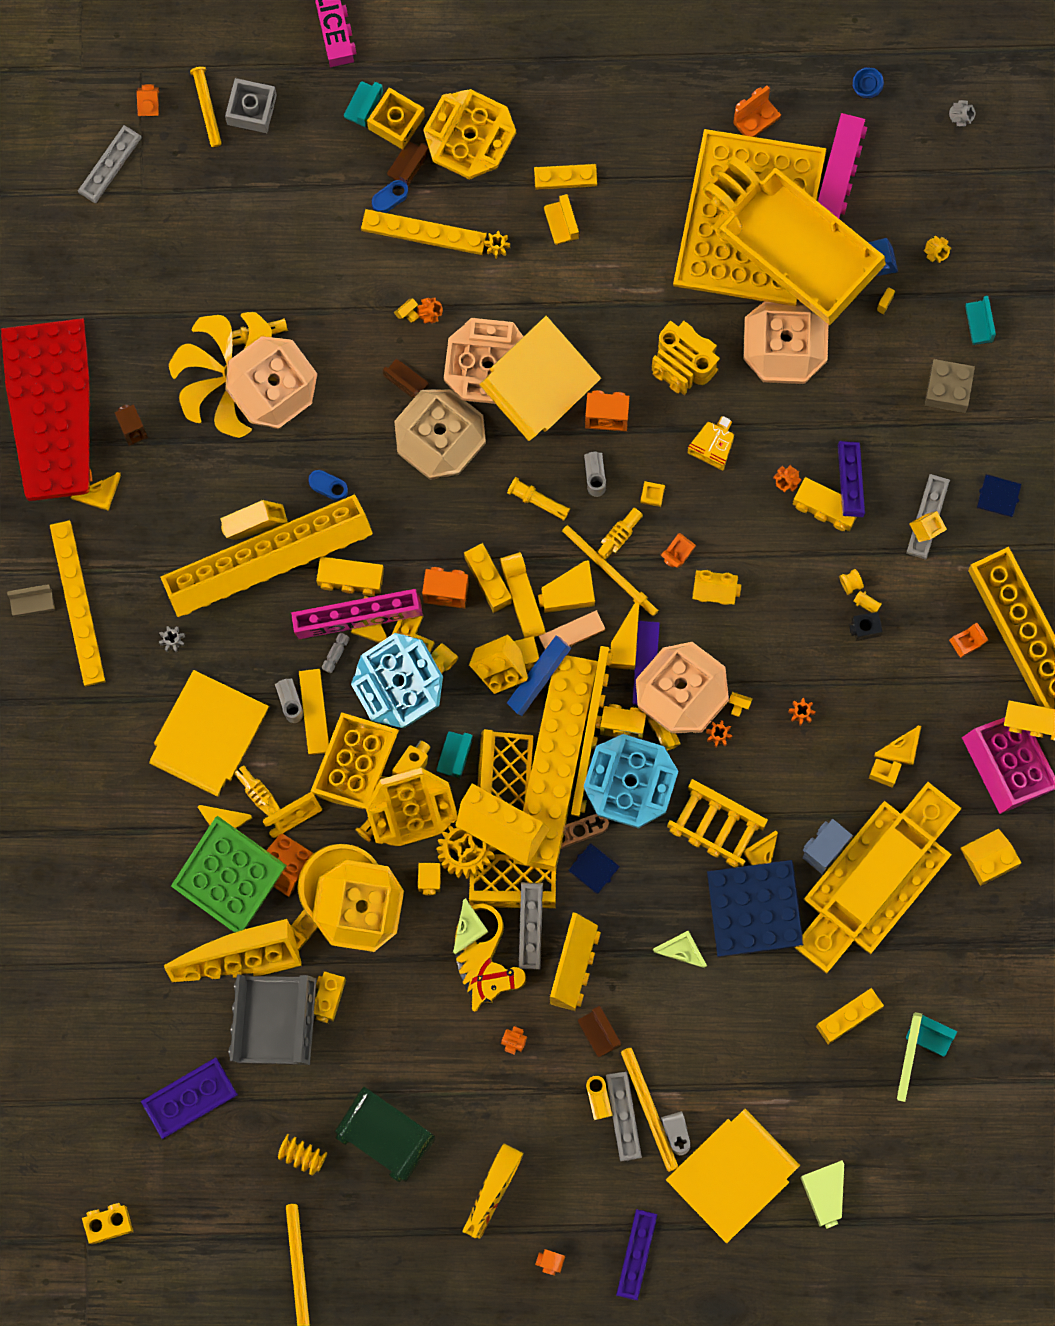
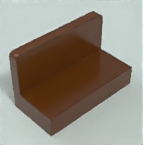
M408 141L387 172V175L394 180H401L409 186L429 155L428 146L423 143L417 146Z
M397 358L389 368L385 366L383 369L384 377L413 399L421 390H426L429 386L426 380Z
M600 1006L578 1019V1023L597 1057H601L621 1046L620 1040Z

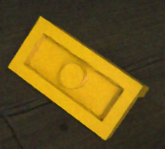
M567 194L559 196V202L544 206L555 245L579 239V231Z

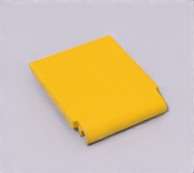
M545 316L489 369L491 373L479 385L525 438L530 441L541 430L546 432L601 377L552 321Z
M193 670L154 742V745L157 747L149 764L219 797L222 786H225L226 780L231 782L269 706Z
M744 1109L732 1122L727 1119L666 1181L728 1243L789 1183L787 1178L800 1167V1164Z

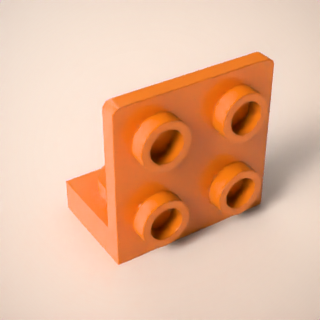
M768 85L763 89L761 87L756 89L752 93L751 98L747 101L745 99L740 101L735 107L733 124L744 136L756 137L781 118V114L768 100L770 93Z
M281 834L266 851L287 865L274 887L285 895L290 896L295 889L304 864L314 853L286 835Z

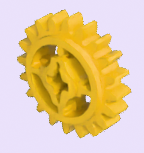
M449 825L450 832H442L445 839H438L441 846L436 848L440 854L438 859L442 862L443 868H448L449 874L456 871L458 878L464 873L466 879L469 878L470 872L477 877L478 869L484 873L485 869L483 866H491L489 859H495V855L491 851L497 849L483 842V848H479L475 844V837L457 826L453 828ZM451 850H455L458 854V861L451 857Z

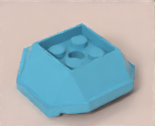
M394 633L361 655L351 685L371 721L406 728L439 706L443 675L423 640ZM401 675L404 677V684L402 686L399 684V677Z
M621 734L596 746L583 788L597 816L640 828L666 813L678 770L664 746ZM633 777L637 783L635 786L629 787L625 784V779Z

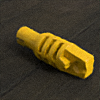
M633 508L624 520L617 522L601 541L603 545L598 551L602 558L606 560L612 552L616 553L632 535V528L643 517L640 511Z
M245 766L240 767V771L237 770L234 773L245 786V793L265 814L270 816L280 810L270 791L260 780L255 779Z

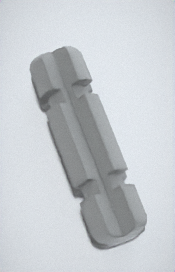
M339 633L337 636V642L333 644L327 655V660L322 665V669L328 673L333 672L334 664L338 662L344 651V646L349 641V637L343 633Z

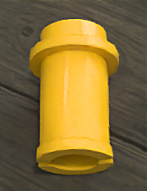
M859 591L854 599V602L857 603L856 606L860 605L871 613L877 612L882 604L866 595V591L864 593Z

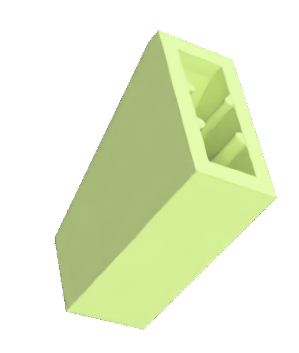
M843 1160L801 1176L820 1227L825 1225L826 1229L838 1225L837 1220L842 1218Z

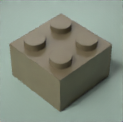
M933 359L924 406L966 413L975 366Z

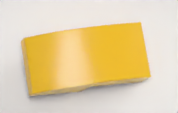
M305 910L290 925L295 934L298 951L318 929Z

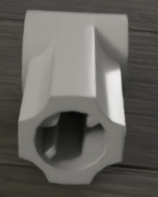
M589 452L584 455L587 490L590 495L599 497L606 491L603 455L599 452ZM598 481L602 486L595 488L591 484Z
M293 679L279 681L275 684L283 713L289 722L298 723L302 720L304 712ZM293 707L299 709L295 715L288 714V711Z

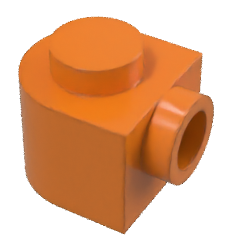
M544 1249L543 1253L539 1252L535 1265L543 1267L542 1272L555 1276L556 1272H561L565 1256Z

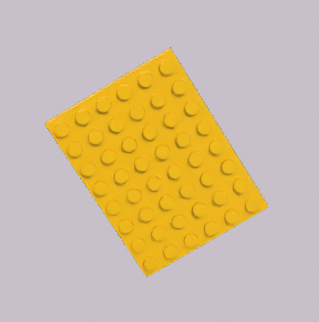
M704 129L673 286L796 306L798 300L711 228L724 213L712 205V202L704 194L703 188L708 182L712 181L732 157H736L750 166L757 176L766 168L771 170L774 167L777 168L817 201L826 148Z

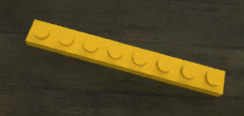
M70 520L52 524L50 529L83 683L85 687L106 682L72 524Z
M600 647L571 811L572 816L580 817L581 812L585 813L587 800H583L585 791L583 787L592 758H590L591 750H595L598 737H594L595 728L600 729L602 717L598 716L599 707L603 708L605 695H601L603 686L607 687L609 674H605L607 665L611 666L613 653H609V647Z

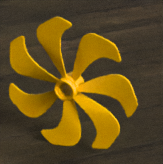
M255 312L241 314V317L249 327L245 348L262 336L272 337L271 327L260 315ZM221 315L200 317L193 325L192 331L210 334L219 345L225 361L228 363L232 359V329L230 322ZM184 344L177 349L169 363V370L173 379H176L179 373L188 367H203L223 373V377L192 383L184 387L180 392L179 400L185 417L195 423H201L199 407L209 393L226 382L227 365L223 367L208 353L195 345ZM273 376L268 377L270 381H277ZM225 391L215 413V426L222 433L241 438L250 433L252 428L238 420L234 400Z

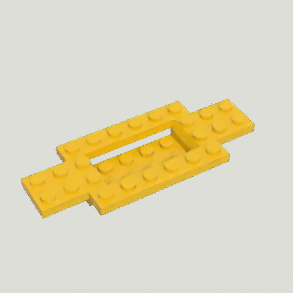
M929 782L925 784L901 814L884 801L804 898V901L820 914L803 933L804 946L794 948L826 974L853 941L871 955L952 855L935 841L959 813L961 808Z

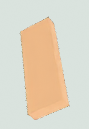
M596 610L546 634L540 635L539 639L544 650L556 635L561 637L569 646H572L605 631V627Z

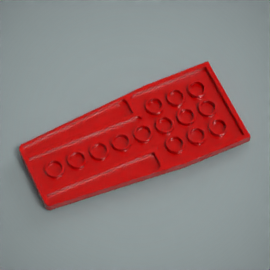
M84 319L2 328L5 385L26 499L28 501L88 494L90 491V376Z

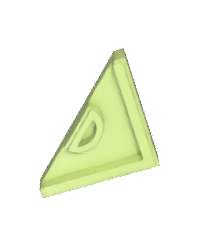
M467 899L463 900L453 950L455 955L488 933V930Z
M689 931L653 949L654 953L702 968L707 967Z

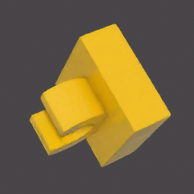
M413 298L409 299L394 314L398 319L406 316L412 323L419 318L418 314L413 310L418 304Z
M732 692L728 702L734 704L731 714L739 717L742 708L749 709L752 698Z

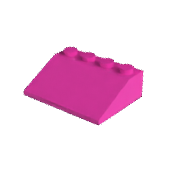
M1005 717L977 727L962 737L999 814L1055 790V775L1036 737L1030 736V731L1022 730V734L1010 732V727L1004 726Z

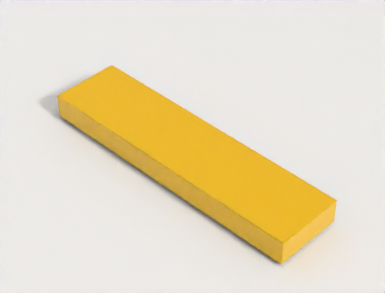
M320 669L299 671L308 754H324L329 746L321 672Z

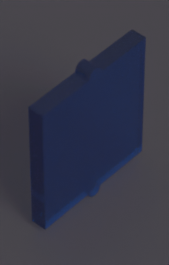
M986 474L983 486L979 490L981 494L977 508L1013 517L1016 503L1019 502L1018 495L1021 484Z
M590 843L585 851L577 856L578 859L568 871L598 894L606 883L611 882V877L620 866Z

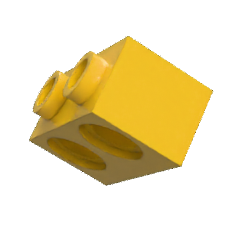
M120 1203L108 1206V1210L100 1212L99 1209L87 1212V1217L82 1218L88 1242L91 1245L133 1232L127 1207L125 1205L121 1206ZM116 1214H122L123 1222L119 1226H115L112 1222ZM100 1220L102 1222L101 1230L93 1232L91 1229L92 1223Z

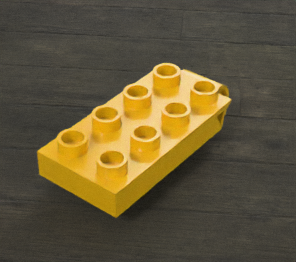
M732 157L712 181L708 182L703 188L704 194L712 202V205L724 213L711 228L828 325L834 322L886 265L883 254L775 167L772 170L766 168L757 176L750 166L740 159Z

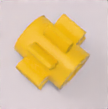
M499 231L494 235L489 233L490 240L484 241V246L489 247L487 254L492 253L495 255V258L501 254L506 256L505 248H510V243L506 242L508 236L500 235Z
M937 236L927 241L924 250L928 254L927 258L932 262L936 260L939 263L948 258L951 249L947 245L948 241L943 237L939 239Z

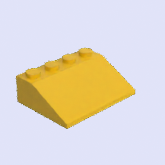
M341 712L311 792L323 800L366 810L365 806L381 778L399 730Z
M577 913L572 914L550 995L551 1005L573 1011L576 1010L577 1006L581 1007L584 994L580 993L582 985H587L589 973H586L588 964H593L595 953L591 951L593 944L598 945L601 932L597 931L598 925Z

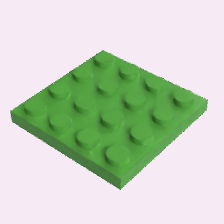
M217 816L171 887L230 930L238 932L247 928L287 865Z

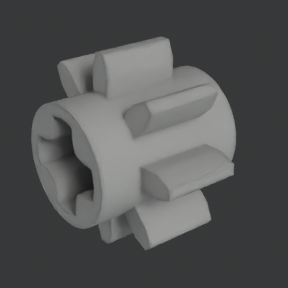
M964 100L954 103L949 112L952 122H957V126L971 124L975 117L973 105H968V101Z
M167 626L165 633H159L163 640L159 641L160 646L166 644V652L174 649L177 653L179 646H185L181 641L185 635L184 633L178 634L179 628L177 626L174 630ZM170 636H174V643H171L169 641Z

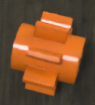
M436 298L422 299V305L417 306L419 318L424 320V323L438 322V316H442L443 312L441 303L436 301Z
M791 465L786 469L781 466L777 470L778 473L774 476L776 487L784 492L788 489L793 492L801 482L799 471Z
M802 698L800 703L793 701L792 704L795 709L791 708L788 713L793 714L791 721H799L800 726L804 721L811 723L809 715H815V711L810 709L813 703H805L804 698ZM799 709H800V710L805 709V710H806L805 715H804V714H800V715H799V714H798V710H799Z
M723 721L717 725L712 722V730L706 729V733L711 734L707 742L713 741L715 748L721 743L726 746V738L732 739V735L727 734L731 726L725 727ZM716 730H718L719 733L723 731L722 738H720V736L715 737Z
M515 1026L512 1031L506 1029L501 1042L502 1045L506 1046V1052L514 1055L516 1050L522 1052L527 1040V1036L523 1035V1029Z

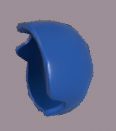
M863 68L857 71L853 77V88L862 98L871 99L878 96L883 89V76L875 68Z

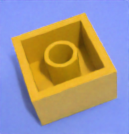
M388 88L367 120L368 129L403 150L424 119V108L393 89Z

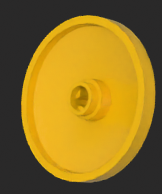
M333 844L321 848L306 861L299 876L298 894L302 907L311 919L319 876L328 872L345 859L377 864L369 853L353 845ZM359 900L356 903V910L361 912L365 908L363 900Z

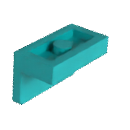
M360 82L344 113V118L366 127L368 118L383 94L382 84L374 82L373 86L365 82Z
M984 296L982 301L966 303L965 308L972 344L993 342L996 333L989 297Z
M448 732L437 766V772L461 779L473 735L465 732L464 735Z
M922 1015L917 1045L944 1057L957 1031ZM910 1029L906 1035L907 1040L909 1039Z

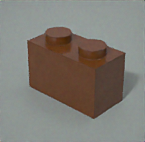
M134 404L131 406H121L117 412H114L129 446L148 438Z

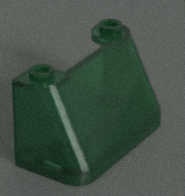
M362 1087L334 1131L337 1134V1140L344 1145H347L349 1142L391 1171L389 1176L399 1183L401 1180L407 1182L436 1140L435 1136L365 1087Z

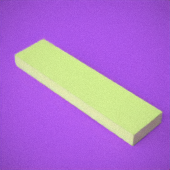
M916 1012L912 1018L897 1099L905 1102L922 1019V1014Z

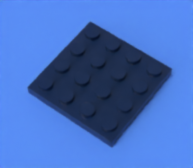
M793 860L707 872L718 957L804 946Z

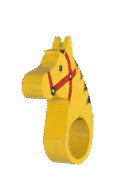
M475 904L471 907L474 911L487 910L492 912L498 920L497 933L491 940L479 944L473 942L456 954L459 973L467 992L472 997V1010L474 1012L478 1010L482 1003H493V999L500 993L521 989L526 983V974L522 969L518 967L505 969L502 965L492 962L493 955L503 935L504 923L498 911L487 904Z
M506 1144L502 1145L477 1196L471 1214L462 1231L463 1233H467L473 1238L480 1239L524 1153Z

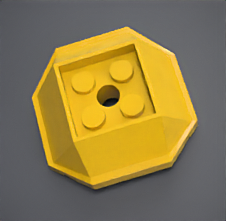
M469 89L442 95L424 128V135L434 163L470 180L498 168L516 135V129L506 106ZM468 133H473L476 135L472 139H468L465 137V135Z
M422 767L381 779L365 806L375 842L394 846H402L439 835L458 818L449 783Z
M345 859L328 872L319 876L312 921L330 945L375 952L397 934L404 890L388 866ZM359 900H363L365 903V908L361 912L356 910V903Z

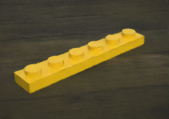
M365 209L361 231L478 255H483L484 241H486L487 233Z

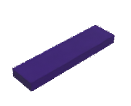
M839 441L838 456L843 516L864 517L865 506L860 442Z
M638 622L633 705L638 706L636 679L658 653L660 622Z
M636 1209L616 1296L638 1301L658 1214Z

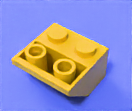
M509 635L475 648L469 666L494 694L527 681L528 676L521 649Z

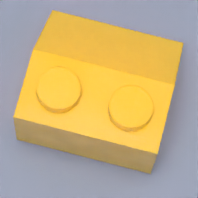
M609 704V707L604 706L600 735L617 737L625 734L638 739L643 738L646 713L642 712L639 708L633 707L630 710L621 709L622 706L616 704Z
M999 829L960 848L980 886L1006 874L1021 864L1013 846Z

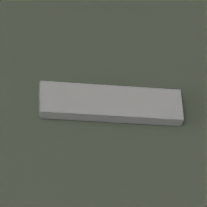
M123 125L79 188L78 193L96 204L141 140V135Z
M932 474L929 475L916 519L935 511L940 515L950 482L949 479ZM912 532L906 554L927 559L932 539L919 542L914 532Z
M521 882L520 969H540L543 883Z
M621 1072L606 1075L620 1162L640 1159L642 1156L628 1073Z

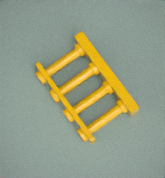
M692 779L688 786L691 797L677 822L675 823L671 820L668 822L669 832L677 837L685 836L689 839L688 842L696 847L701 845L707 848V852L714 857L722 856L727 859L726 863L735 868L738 866L743 867L745 860L740 858L754 832L758 831V829L763 831L768 820ZM703 798L709 802L708 805L710 807L696 832L693 833L684 828V825L698 800ZM723 809L728 812L727 815L729 817L715 842L712 843L704 839L703 835L717 810ZM742 819L747 822L746 825L748 827L732 854L721 847L736 820Z

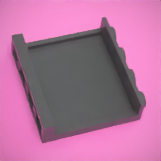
M237 974V979L234 983L235 1002L232 1005L234 1016L230 1028L232 1035L229 1047L230 1061L247 1064L310 1065L317 978L308 975H300V977H262Z

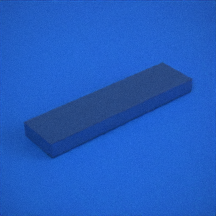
M556 635L527 674V681L522 682L508 700L507 704L518 715L523 716L571 650V647L561 637Z

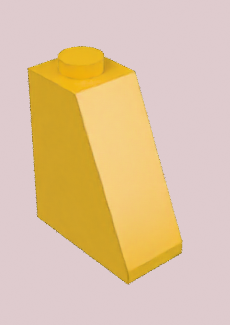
M265 500L220 518L223 534L226 538L233 540L269 531L288 523L283 505Z
M589 561L582 562L542 587V594L538 595L539 606L544 607V613L595 606Z

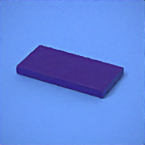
M214 1058L145 1098L141 1103L163 1140L238 1096L218 1059Z

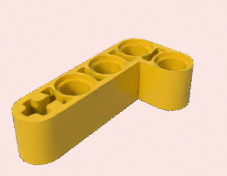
M521 552L500 558L502 572L512 597L524 638L546 634L526 574V567Z

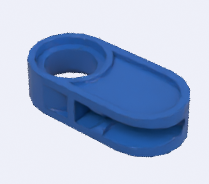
M395 180L376 193L372 198L374 211L387 213L404 201L408 196L407 184L401 180ZM397 186H401L405 190L400 196L393 193V189Z
M315 470L309 475V485L314 491L335 501L346 498L348 488L343 480L322 470ZM336 485H341L344 491L341 495H334L332 488Z

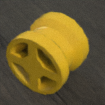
M856 569L851 570L850 574L839 576L847 595L851 594L855 589L860 590L864 588L862 579Z

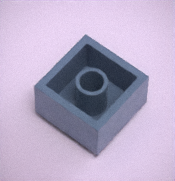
M834 819L829 823L825 821L818 829L816 834L818 837L816 839L812 837L803 849L805 852L803 859L822 875L849 844L853 836Z

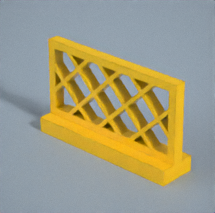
M484 729L481 732L477 786L490 794L493 793L494 796L501 800L503 799L500 795L509 789L516 797L510 805L518 800L524 808L531 775L533 735L492 732L493 730ZM495 737L504 738L509 744L501 752L495 746ZM518 740H528L527 750L521 754L514 743ZM510 747L518 755L511 763L502 754ZM499 756L507 764V767L500 773L493 766L494 760ZM520 758L526 764V770L521 775L512 766ZM508 768L517 776L510 784L501 775ZM497 777L506 786L499 793L492 788V782ZM518 779L525 785V791L520 795L511 787Z
M494 854L495 859H489L494 861L491 863V866L485 868L484 873H480L477 870L478 876L474 879L473 873L470 872L469 904L471 906L487 904L493 908H521V891L516 885L522 879H525L528 883H533L527 875L535 867H530L523 873L516 866L517 864L511 862L513 861L512 857L507 854ZM500 860L506 861L510 865L503 873L494 866ZM491 868L499 875L492 883L483 876ZM535 868L542 875L535 883H541L546 879L551 884V891H543L542 908H555L556 872L548 870L544 873L540 868ZM512 869L521 875L514 883L505 876ZM480 878L488 885L483 891H474V884ZM501 879L510 885L505 891H499L494 886Z

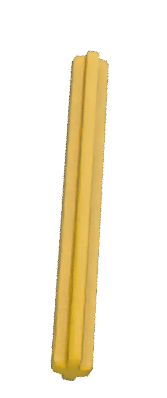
M632 1048L624 1049L621 1051L623 1060L668 1172L676 1170L678 1168L677 1161Z
M288 1204L286 1205L297 1326H310L298 1205Z

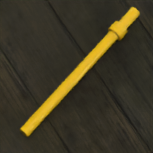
M568 525L562 530L565 535L634 598L633 601L639 603V607L642 606L652 616L658 613L659 610L647 600L648 597L643 592L639 593Z

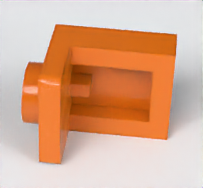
M152 84L142 85V88H138V116L159 115V88H154Z
M679 533L661 556L665 558L664 562L667 565L678 568L684 564L696 545Z
M975 623L969 629L953 636L949 641L961 658L979 649L988 641V638L979 624Z

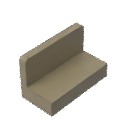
M49 585L7 592L13 618L55 610L53 593Z

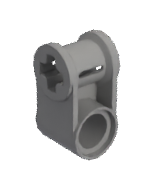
M682 1111L661 1117L673 1153L679 1156L687 1154L690 1150V1139ZM677 1140H681L682 1143L686 1142L684 1149H680L679 1146L675 1147Z

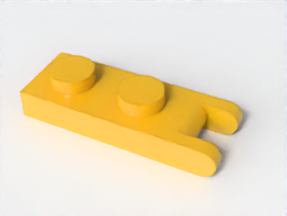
M310 792L266 817L263 823L265 826L275 825V828L269 834L272 838H276L321 812L322 808L315 795Z

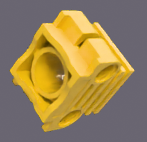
M669 321L659 335L658 355H655L652 359L653 375L661 381L664 379L670 384L669 387L674 392H681L685 395L687 388L690 389L692 387V382L698 385L706 384L718 371L716 367L720 358L714 354L717 345L709 339L698 335L687 322L683 321L678 327L672 321Z

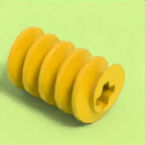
M287 1134L280 1147L278 1159L283 1160L286 1157L287 1164L294 1160L295 1168L302 1164L303 1172L310 1168L309 1174L311 1176L319 1172L327 1152L319 1156V1148L311 1152V1144L305 1149L303 1140L297 1145V1137L288 1141L289 1134Z

